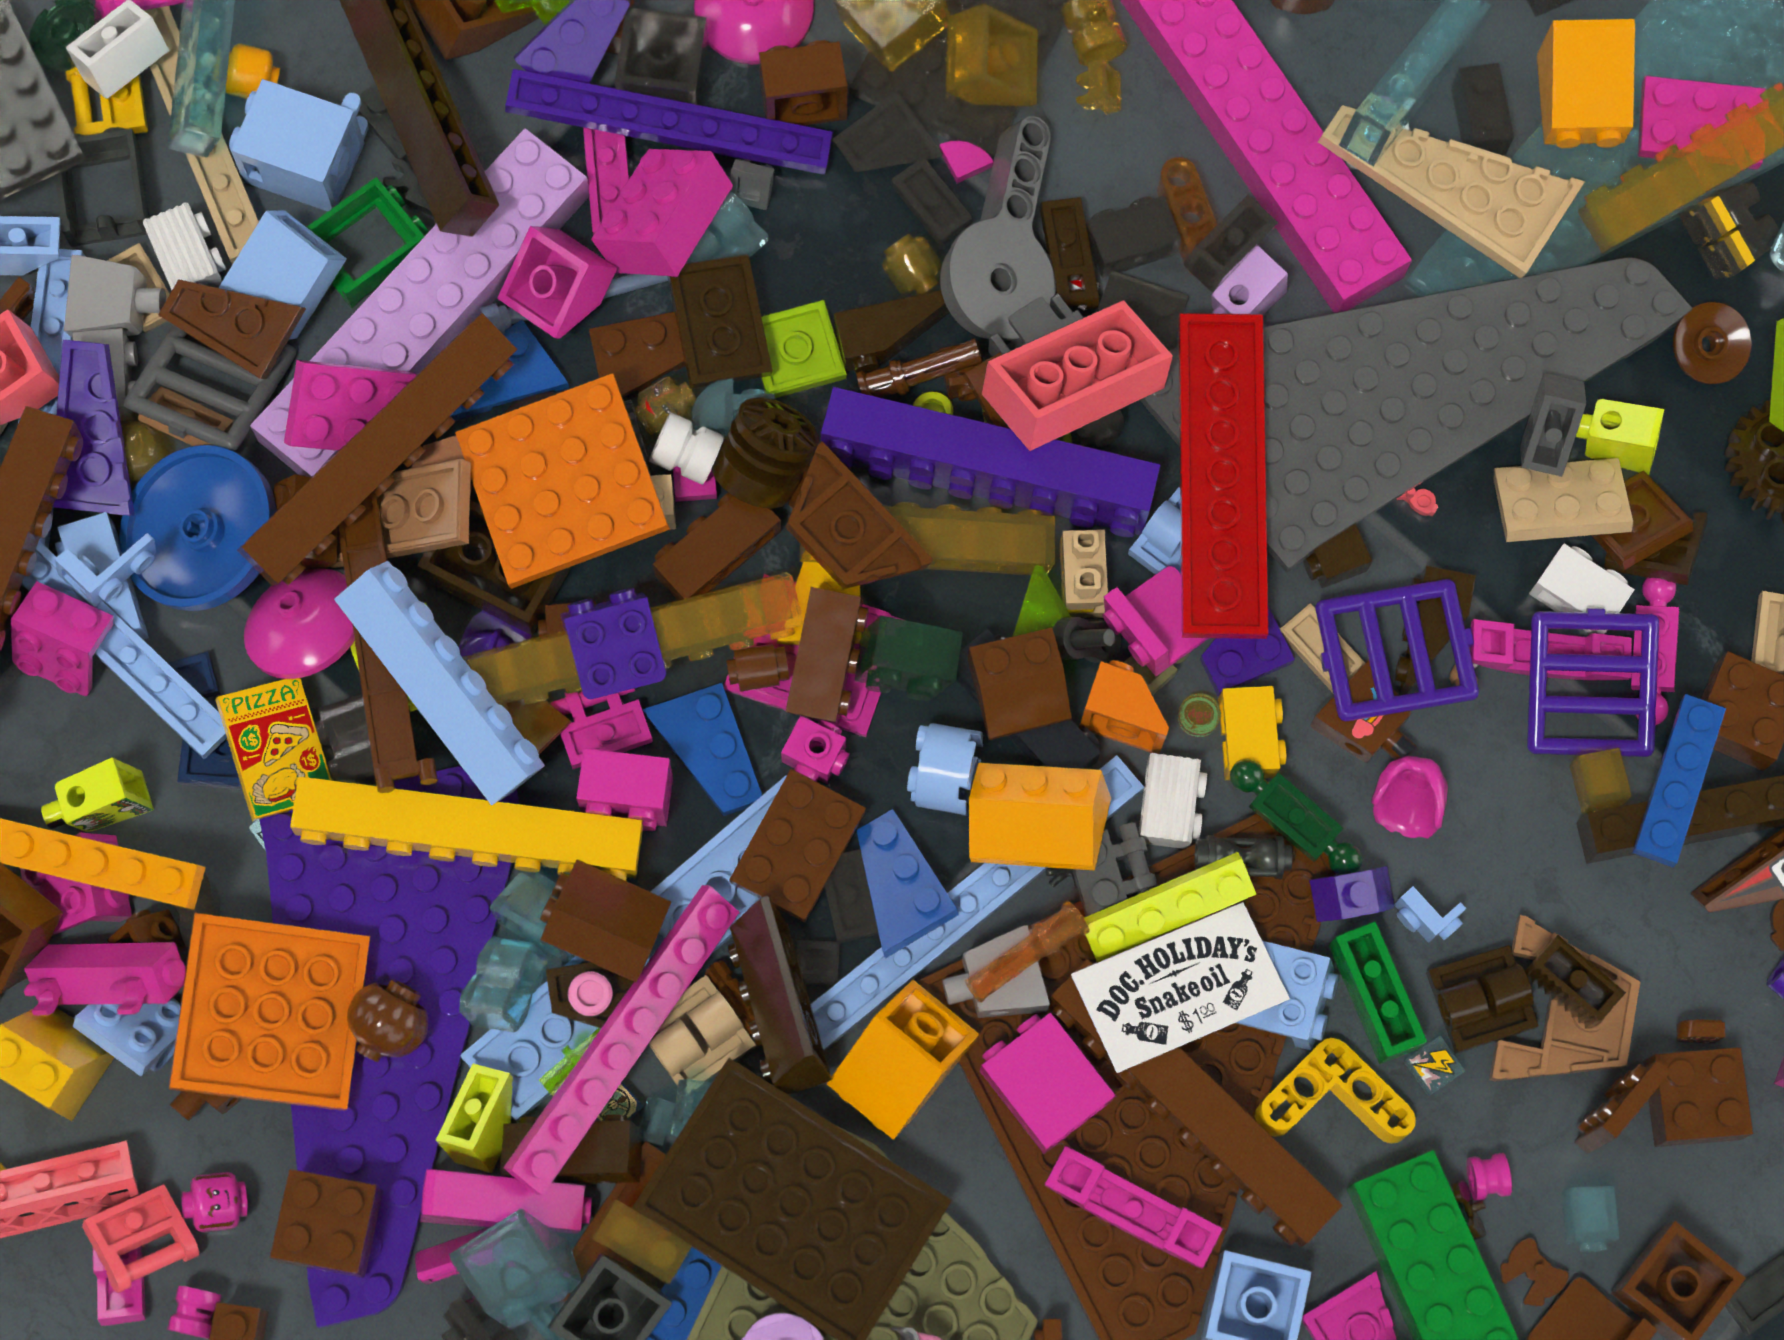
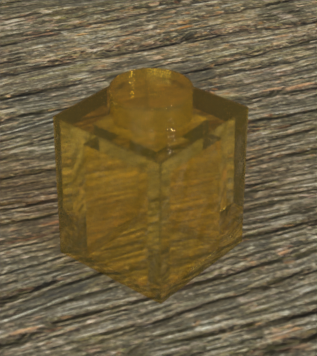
M1619 748L1579 755L1569 765L1582 813L1623 806L1632 797Z

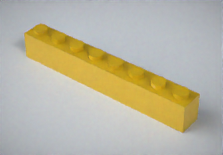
M300 776L298 777L290 825L294 834L300 836V841L307 844L326 845V840L328 839L344 841L343 847L353 850L367 851L369 850V845L384 846L387 853L399 856H411L412 850L429 852V858L439 861H454L455 856L472 858L473 864L486 867H496L498 861L515 863V869L526 872H540L541 867L557 868V874L559 875L561 872L569 875L577 859L626 881V877L636 878L643 832L642 820L504 802H497L491 805L488 800L395 789L388 793H379L377 786Z

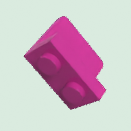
M1168 566L1126 596L1123 595L1118 587L1104 596L1105 613L1102 616L1105 622L1116 635L1122 634L1130 644L1128 649L1134 659L1142 667L1146 665L1155 677L1209 639L1182 638L1181 574L1175 567Z
M36 581L11 618L12 660L27 675H38L47 679L67 693H78L82 696H88L92 690L93 655L112 628L113 615Z
M92 833L73 835L118 846L116 835ZM20 868L22 880L63 911L52 936L88 921L121 922L132 916L129 894Z

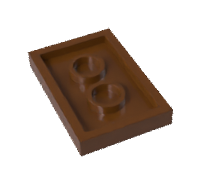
M790 769L731 875L730 883L759 899L769 896L776 908L806 922L862 820L866 808Z
M1656 1060L1647 1067L1640 1063L1633 1071L1629 1070L1623 1077L1619 1076L1604 1094L1609 1099L1607 1103L1603 1102L1597 1109L1593 1108L1579 1123L1577 1128L1582 1133L1574 1143L1588 1154L1616 1139L1672 1071L1659 1060Z

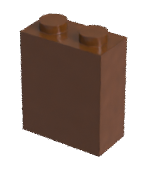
M576 859L569 875L563 872L560 873L551 896L545 905L539 920L547 923L540 940L637 983L672 901Z

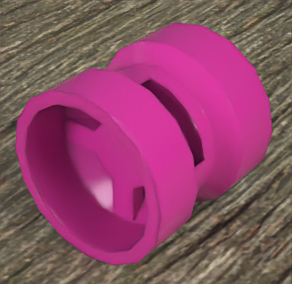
M178 1286L175 1297L178 1307L176 1313L170 1316L167 1330L210 1339L212 1314L215 1311L216 1302L220 1303L222 1295Z

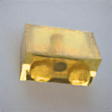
M618 1200L611 1201L589 1238L665 1284L671 1283L692 1247Z

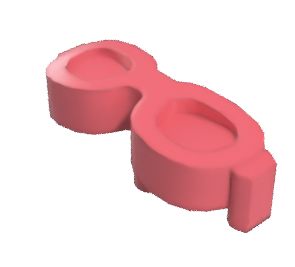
M1413 488L1396 499L1405 500L1415 512L1423 516H1433L1438 509L1436 497L1426 489L1416 491Z

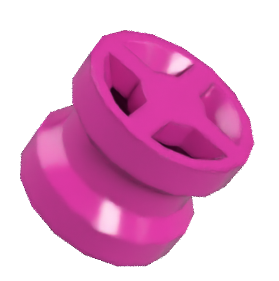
M1504 1153L1493 1154L1490 1159L1485 1160L1480 1159L1478 1156L1467 1158L1468 1184L1475 1201L1484 1200L1488 1194L1496 1193L1500 1197L1511 1195V1173Z

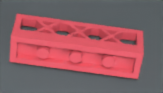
M127 1141L0 1171V1238L91 1217L140 1195ZM128 1189L127 1192H122L114 1195H107L108 1193ZM74 1201L79 1202V1203H77V1204H73V1205H69V1206H65V1205H64V1204H66V1203H70V1202H74ZM29 1212H33V1213H34V1214H32V1215H27V1216H23V1217H22V1216H19V1215H21V1214H25V1213H29Z

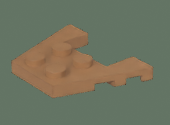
M1520 915L1516 921L1512 954L1513 956L1534 960L1558 934L1555 932L1552 934L1536 925L1535 921L1529 917ZM1571 945L1626 993L1603 1021L1591 1029H1585L1584 1023H1578V1017H1571V1012H1565L1564 1006H1558V1000H1551L1550 994L1541 1049L1498 1040L1495 1043L1489 1080L1504 1081L1616 1069L1627 1066L1640 981L1597 956L1589 955Z

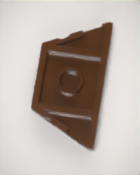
M822 441L815 450L785 528L842 589L929 567L933 562L932 557Z

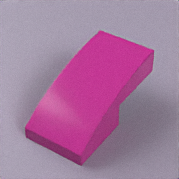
M141 1246L119 1256L124 1266L142 1258ZM93 1248V1272L97 1277L98 1321L101 1326L146 1320L144 1277L131 1282L130 1288L116 1293L108 1280L103 1264Z

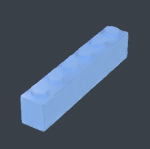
M389 561L368 569L334 599L491 805L510 795L545 766L539 758L536 747L529 740L523 738L512 723L510 713L503 706L497 704L486 689L483 678L476 671L471 670L460 655V650L454 640L442 632L433 620L434 617L431 610L416 598L407 586V580L403 573L393 567Z

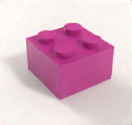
M584 748L577 791V802L580 811L583 813L642 820L643 831H655L657 826L667 827L673 783L670 759Z

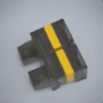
M1753 182L1715 190L1711 193V196L1677 213L1694 244L1704 243L1697 249L1714 279L1733 277L1770 250L1768 243L1780 231L1776 222L1769 214L1761 215L1755 220L1752 217L1748 208L1760 201V194Z

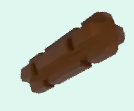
M719 960L706 969L705 975L708 976L715 987L719 988L717 991L729 1003L739 1020L742 1021L743 1028L752 1039L753 1036L749 1026V1021L755 1020L752 1006H745L738 986L739 981L737 978L733 979L731 977L733 975L732 971L725 961Z

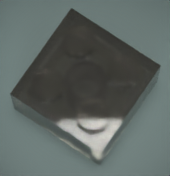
M628 7L625 13L616 70V89L698 105L708 44L707 17Z

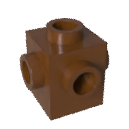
M149 909L137 912L130 916L126 923L107 940L108 943L175 942L179 954L188 947L182 931L169 909L152 914Z

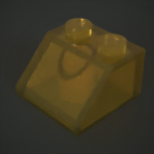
M984 3L949 16L946 92L974 105H1036L1038 30Z

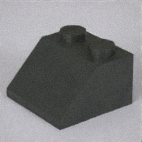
M600 1253L547 1327L565 1340H646L672 1302L658 1287L611 1257Z

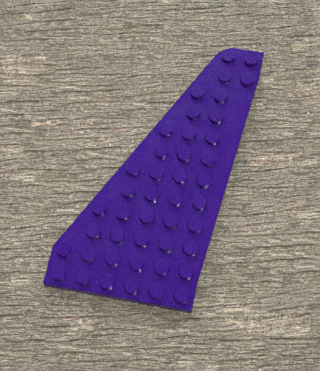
M461 765L436 771L438 781L430 785L421 784L419 775L394 781L395 789L487 800ZM517 789L498 802L520 804ZM293 810L259 819L266 850L273 923L370 936L363 987L374 982L387 986L391 978L398 980L422 995L418 1004L425 1008L428 1015L427 1035L418 1049L403 1057L382 1056L379 1062H375L356 1051L359 1045L356 1039L346 1111L291 1104L298 1171L374 1184L383 1190L365 1278L307 1268L308 1285L317 1328L321 1329L378 1315L390 1308L402 1292L420 1225L425 1173L427 1169L434 1170L440 1145L436 1138L446 1120L449 1105L451 1106L463 1060L460 1055L465 1052L513 863L498 861L496 867H486L473 864L472 858L455 856L454 861H439L429 858V852L412 850L411 856H399L387 853L384 846L369 845V850L361 851L343 847L344 841L328 839L326 840V845L307 844L301 842L300 836L295 835L290 827Z

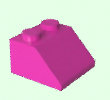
M530 226L497 299L554 338L560 339L601 304L617 267L560 229Z

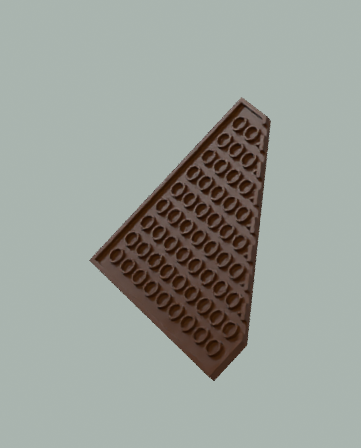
M1258 814L1214 834L1215 838L1275 839V836H1282ZM1283 837L1284 845H1291L1292 847L1291 871H1284L1282 879L1249 876L1256 895L1189 924L1243 902L1262 941L1311 953L1321 922H1317L1310 880L1336 874L1331 870L1328 856L1324 852L1313 862ZM1195 844L1148 867L1150 874H1155L1158 886L1195 870ZM1133 875L1123 879L1122 882L1134 879ZM1081 901L1028 926L1048 1000L1087 959L1093 965L1097 963L1079 921L1085 918ZM962 959L919 980V985L980 1034L958 1064L1098 1340H1185L1196 1334L1204 1302L1219 1259L1222 1243L1237 1200L1239 1187L1232 1180L1225 1183L1217 1177L1208 1166L1211 1160L1200 1149L1193 1152L1183 1144L1176 1135L1179 1129L1168 1118L1164 1121L1159 1120L1146 1107L1145 1102L1148 1098L1136 1087L1132 1091L1127 1089L1114 1076L1115 1068L1105 1057L1101 1060L1095 1058L1082 1044L1085 1037L1073 1026L1069 1030L1063 1026L1062 1028L1116 1096L1110 1104L1043 1154L981 1074L980 1068L986 1062L982 1055L1001 1040L1006 1045L1010 1044L1020 1036L1017 1031L1019 1026L1035 1014H1038L1041 1019L1044 1018L1054 1007L1050 1004L1048 1010L1041 1013L978 1018L973 999L948 1005L942 979L965 974ZM1233 1023L1184 1044L1179 1048L1255 1120V1111L1258 1105L1269 1095L1286 1036ZM1067 1146L1103 1165L1107 1171L1179 1209L1185 1208L1223 1228L1203 1269L1180 1260L1124 1232L1046 1187L1045 1183L1064 1147Z

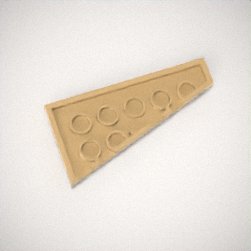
M1344 105L1341 106L1318 140V143L1519 278H1523L1585 182L1572 177L1569 180L1550 175V170L1537 166L1534 169L1512 163L1509 157L1450 139L1449 142L1429 137V132L1414 128L1413 131L1391 125L1388 119Z

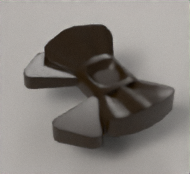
M1464 1180L1452 1183L1451 1187L1453 1188L1455 1199L1463 1204L1469 1219L1468 1228L1473 1239L1477 1240L1485 1237L1486 1231L1477 1211L1486 1208L1484 1200L1473 1203L1469 1187Z

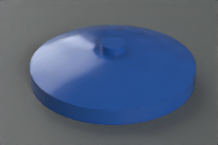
M200 445L187 447L166 456L145 473L131 493L135 515H122L119 534L121 553L124 554L148 533L154 538L156 553L153 563L141 574L134 572L130 576L133 583L153 600L170 608L183 611H200L219 606L245 590L259 572L237 549L277 511L273 491L262 472L254 464L234 451L219 446Z

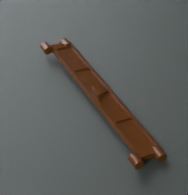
M374 492L361 502L366 510L353 523L347 526L342 521L338 525L347 587L368 569L387 561L378 497ZM353 625L377 791L379 793L391 792L395 790L394 780L419 775L420 783L423 785L436 783L438 779L435 760L432 758L417 760L407 694Z

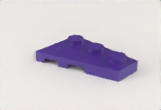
M571 0L514 56V60L528 72L590 83L630 2L628 0Z

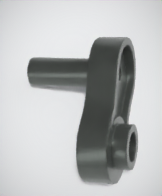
M1080 617L1061 618L1053 627L1059 654L1062 659L1085 658L1094 663H1100L1101 661L1110 662L1117 657L1120 651V633L1116 635L1105 621L1088 622Z

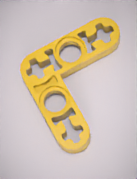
M1328 1038L1320 1042L1258 1105L1255 1111V1120L1265 1131L1273 1137L1282 1136L1330 1090L1384 1142L1391 1144L1400 1142L1412 1132L1416 1122L1411 1107L1346 1043L1336 1038ZM1333 1053L1338 1059L1335 1064L1328 1066L1324 1060ZM1350 1068L1353 1073L1343 1082L1340 1077ZM1303 1077L1308 1079L1314 1087V1095L1312 1097H1304L1298 1094L1294 1087L1295 1078ZM1354 1081H1363L1369 1085L1372 1091L1371 1100L1364 1101L1356 1097L1352 1089ZM1287 1100L1292 1106L1282 1115L1281 1119L1275 1122L1271 1119L1270 1115ZM1382 1100L1385 1104L1374 1113L1371 1109ZM1396 1115L1400 1121L1396 1127L1391 1128L1387 1122L1390 1117Z

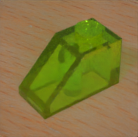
M1034 566L1013 637L1053 628L1061 618L1071 617L1042 566Z

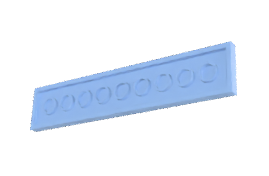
M786 776L651 891V893L672 902L644 967L702 885L711 886L740 912L733 923L759 900L756 896L731 884L729 879ZM730 927L711 954L732 937ZM575 956L565 966L589 963V961ZM546 981L460 1056L470 1068L474 1063L508 1072L512 1075L511 1116L518 1123L519 1118L525 1117L563 1084L601 1029L553 1014Z

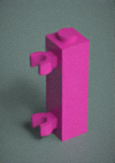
M175 942L47 945L24 968L30 982L26 986L24 994L25 996H36L38 1005L33 1008V1015H50L55 1011L57 1005L122 1004L117 1009L118 1015L136 1014L140 1011L143 1004H166L184 985L186 969Z

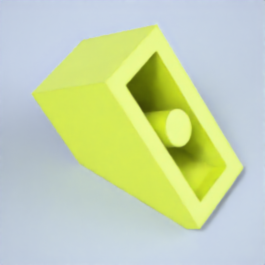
M472 1064L436 1138L439 1145L455 1163L489 1173L493 1172L502 1153L504 1124H511L513 1077L510 1073Z

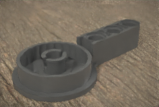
M1028 116L1001 133L981 221L969 226L956 237L941 268V291L949 312L964 329L981 338L990 339L991 336L997 333L1003 341L1020 339L1009 324V316L1038 297L1044 298L1050 306V298L1055 296L1056 285L1051 262L1045 250L1035 238L1032 230L1034 212L1050 144L1049 128L1041 118L1036 116Z

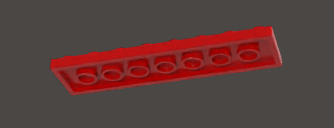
M1180 313L1178 326L1182 638L1267 639L1268 586L1263 315Z

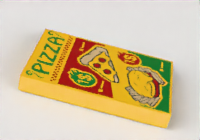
M300 678L283 679L218 696L215 699L252 821L293 810L299 776L332 781Z

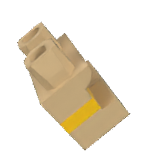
M1105 530L1063 531L1059 543L1063 618H1103L1102 614L1105 613L1104 596L1108 594Z

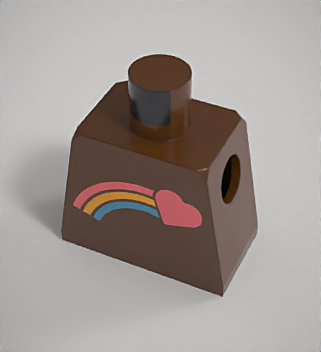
M1368 660L1348 681L1353 703L1377 699ZM1393 689L1394 696H1399ZM1333 697L1319 711L1310 724V727L1366 763L1381 748L1394 760L1409 756L1417 747L1399 730L1412 714L1411 711L1353 721H1342L1338 717Z

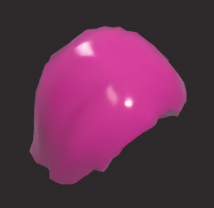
M1405 756L1390 762L1379 776L1371 803L1374 804L1373 814L1375 822L1384 826L1390 832H1400L1403 836L1409 838L1423 837L1428 839L1440 829L1447 805L1448 784L1439 765L1432 759L1418 756Z

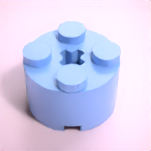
M930 723L929 727L920 725L916 739V750L920 751L919 766H911L907 784V791L911 792V801L915 802L916 807L966 816L969 814L967 804H969V796L977 765L981 763V759L974 756L975 747H983V733L981 731Z

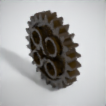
M1767 400L1761 410L1753 406L1746 418L1741 416L1735 429L1732 430L1727 440L1729 444L1724 452V456L1730 458L1725 466V471L1735 473L1729 483L1730 486L1742 485L1744 487L1738 497L1740 500L1752 497L1755 500L1751 510L1755 511L1763 505L1767 508V519L1770 520L1775 512L1781 513L1784 524V431L1769 422L1771 402ZM1763 441H1768L1772 443L1775 447H1770L1766 445ZM1770 477L1779 479L1783 484L1773 482Z

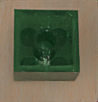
M879 616L865 629L864 633H861L859 649L861 650L854 681L866 683L865 688L874 692L888 693L892 688L906 691V696L911 699L931 700V696H937L956 682L963 632Z

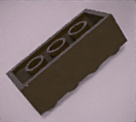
M769 896L760 898L730 926L734 942L728 944V950L735 968L741 967L744 981L738 982V986L745 1006H752L755 1020L749 1021V1026L756 1045L763 1046L766 1059L760 1061L764 1079L785 1094L790 1095L831 1081L832 1076L789 926Z

